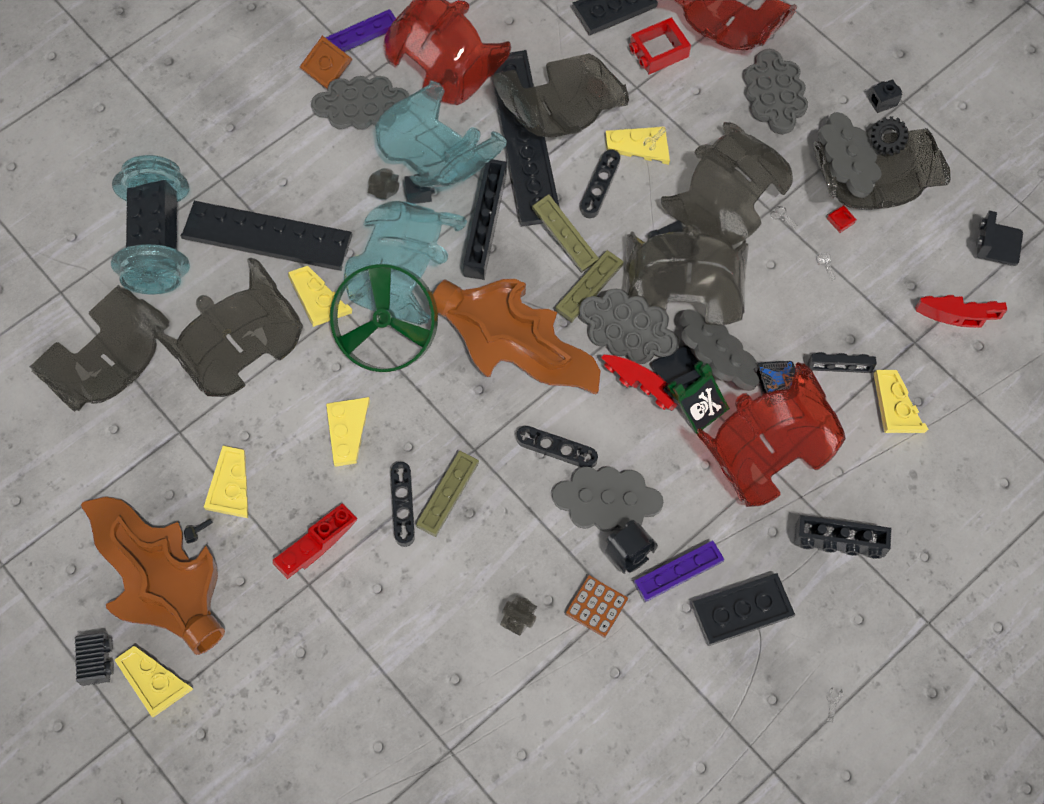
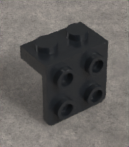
M989 210L985 218L982 217L979 223L980 235L976 241V247H978L976 258L1012 266L1018 265L1023 231L1018 228L996 224L997 212Z
M684 346L676 350L672 355L661 357L652 363V368L657 375L669 384L673 381H676L677 385L679 383L682 384L684 389L701 378L694 368L698 361L688 346ZM666 386L665 389L672 399L675 398Z

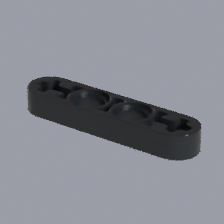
M607 150L602 155L581 204V214L586 218H595L599 214L620 165L621 157L616 150ZM611 158H614V160H612V162H611V164H610V167L607 166V165H608V160H610ZM606 172L610 177L602 179L599 177V174ZM599 188L603 193L601 195H594L592 190ZM591 201H593V208L590 211L587 210L590 207Z
M522 426L517 431V443L523 448L581 468H593L597 464L598 454L592 447L531 426ZM529 433L530 438H527L526 441L523 440L522 435ZM536 436H539L537 439V445H535L534 439L536 440ZM549 439L553 442L551 448L546 449L541 446V441ZM565 446H570L574 452L569 456H565L562 454L561 449ZM577 450H580V455H578V459H575L577 455ZM587 454L591 455L589 462L584 461Z
M400 461L396 462L391 468L394 536L398 545L407 547L413 544L415 540L412 476L410 466ZM401 468L405 472L403 473L404 482H400L398 475L399 469ZM401 488L409 492L408 496L403 499L396 496V492ZM402 509H406L410 512V515L407 519L402 520L397 517V513ZM402 525H406L407 534L411 535L407 536V540H403L400 537L403 534Z

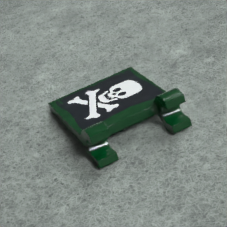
M702 361L694 365L701 378L688 388L684 389L680 383L677 385L676 381L667 385L696 434L730 409L712 376L710 365L708 363L703 364Z

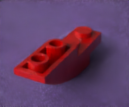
M947 295L944 297L925 296L920 298L915 309L916 312L945 324L982 328L986 320L1002 319L1007 311L1006 302L998 303L997 301L987 303L968 302L964 304L963 296Z
M603 354L601 357L605 361L604 366L611 373L616 371L621 376L619 380L626 387L632 386L637 388L642 384L640 388L648 396L653 394L657 398L655 403L663 410L667 408L673 411L678 406L663 391L669 383L650 369L634 361L614 355Z
M342 503L311 526L305 536L274 558L273 565L287 579L303 568L305 570L328 551L357 521V517Z

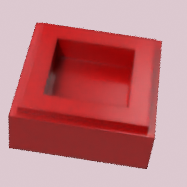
M844 205L827 216V220L839 233L855 224L857 220Z

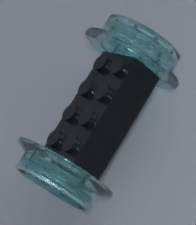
M155 155L136 156L125 161L121 171L112 180L113 191L121 199L127 201L126 248L113 255L111 268L119 275V281L126 289L140 294H163L178 288L181 284V277L190 268L188 258L177 250V202L188 194L189 183L181 174L179 166L172 160Z

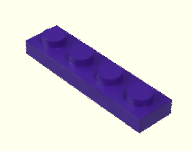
M388 9L325 38L345 52L399 28V22L392 11Z
M712 540L635 580L634 584L644 602H647L723 563L725 559Z

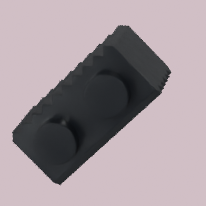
M104 632L75 636L76 682L81 686L109 683L110 675L114 673L113 662L109 661V652L113 650L112 639L108 638Z

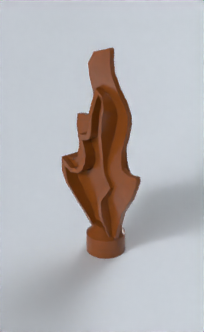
M444 279L434 291L433 296L438 314L446 317L458 330L465 341L474 364L486 377H491L492 371L500 361L514 363L541 383L554 386L578 387L592 394H598L601 370L594 357L579 348L561 341L555 335L553 325L557 312L550 309H532L522 303L521 298L526 294V283L517 279H501L479 288L462 290L461 287Z
M102 497L82 502L81 507L90 520L94 544L97 550L123 579L125 591L114 601L107 603L106 609L122 621L167 629L182 638L195 655L203 654L213 648L224 636L225 629L211 615V599L218 579V568L208 548L205 546L195 560L189 559L182 550L183 533L178 522L164 528H152L144 523L135 511L122 500Z

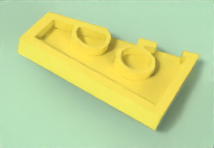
M665 127L609 130L605 133L607 150H616L620 155L629 157L633 155L644 157V160L652 161V159L662 161V164L669 165L670 163Z
M309 266L288 272V277L312 326L329 322L330 309L335 292H332ZM340 300L338 318L352 314V308Z
M876 370L873 374L884 433H925L929 430L926 424L922 423L919 418V411L916 405L913 406L908 397L909 392L898 371Z
M369 397L326 404L335 467L357 463L362 432L370 403Z
M222 446L204 504L205 510L248 518L246 455L244 450Z
M135 646L114 659L153 718L193 690L192 687Z

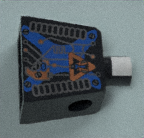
M792 361L760 362L755 370L767 408L797 397L802 389L801 384L810 382L808 370L796 371Z

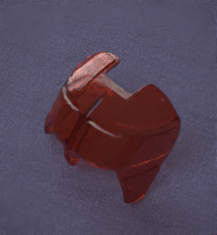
M413 0L393 21L384 37L385 55L390 62L398 66L404 53L407 54L426 71L423 90L429 96L441 102L459 105L468 100L483 85L487 78L492 76L509 57L511 43L509 41L503 43H482L477 30L464 16L469 10V4L466 1L457 0L450 3L447 0ZM433 31H435V33L431 36L426 46L423 48V45L428 39L429 35Z
M674 0L682 6L686 21L695 31L723 47L740 51L764 46L769 38L792 18L797 9L796 4L790 5L780 0H766L757 10L737 0ZM732 17H735V19L730 23V25L727 26L726 24L729 22V20Z
M799 362L795 364V375L790 389L775 390L763 394L754 400L747 393H743L735 401L737 411L720 426L715 439L700 428L697 430L698 434H696L720 466L737 498L746 507L766 505L781 495L779 489L771 480L772 476L797 459H803L811 468L819 470L836 455L846 440L845 432L837 414L826 400V394L813 371L804 363ZM761 434H763L764 438L775 451L774 453H771L767 446L764 444V442L760 438Z

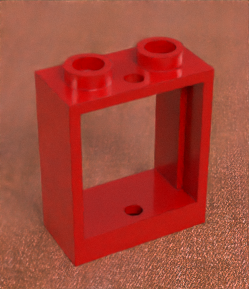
M670 17L631 34L629 48L631 53L635 54L639 59L641 68H645L650 75L688 58L691 44L674 19ZM665 34L674 48L652 57L643 43Z

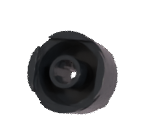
M631 520L618 534L614 532L606 539L608 545L605 549V554L623 574H625L626 570L632 573L649 560L647 555L650 551L654 554L658 544L639 523Z

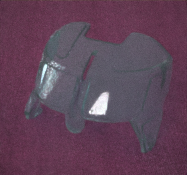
M432 80L428 86L391 106L380 117L375 126L377 144L384 156L390 161H404L421 175L410 176L409 178L412 182L421 187L429 188L451 186L460 181H465L483 168L487 162L495 158L505 148L507 143L504 136L492 131L490 139L476 146L481 136L479 129L470 128L463 138L457 132L438 121L441 99L445 90L439 83Z
M390 201L375 207L364 221V226H374L373 232L364 253L348 259L344 280L358 269L375 264L402 266L421 278L430 260L436 264H443L448 260L447 251L437 244L442 224L453 226L455 231H460L465 228L467 220H465V217L457 214L436 212L433 209L405 201ZM383 238L400 239L404 241V243L398 241L383 240ZM391 268L390 309L394 312L395 318L417 325L428 323L431 316L422 309L412 292L417 283L405 273ZM366 271L353 279L346 289L349 300L375 312L377 309L369 272Z

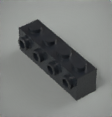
M800 515L795 525L794 545H799L802 549L821 548L829 553L842 551L850 556L863 554L868 555L872 559H881L891 549L892 528Z

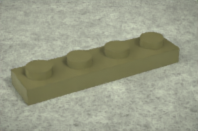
M549 194L532 206L534 212L581 272H584L599 260Z
M607 250L556 306L555 311L572 323L580 314V305L587 297L596 296L619 271L624 261Z
M462 451L458 452L416 523L417 528L434 537L438 535L479 464L478 459Z

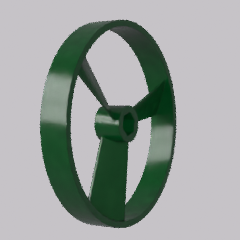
M375 264L358 269L341 283L332 300L330 325L338 347L349 360L370 371L391 372L412 365L428 351L436 335L438 311L434 296L429 287L414 272L398 265ZM391 268L411 277L425 293L431 310L430 330L395 318L394 312L390 309ZM368 271L377 309L373 314V320L341 336L338 326V307L342 294L353 279ZM389 326L422 347L421 351L412 360L401 366L391 368L370 365L352 353L375 330Z

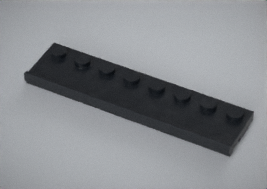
M194 200L184 230L180 236L185 240L342 271L344 258L347 255L352 239V232Z

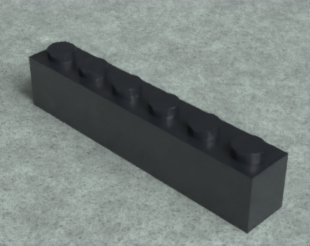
M486 159L463 264L464 277L485 280L507 177V161Z

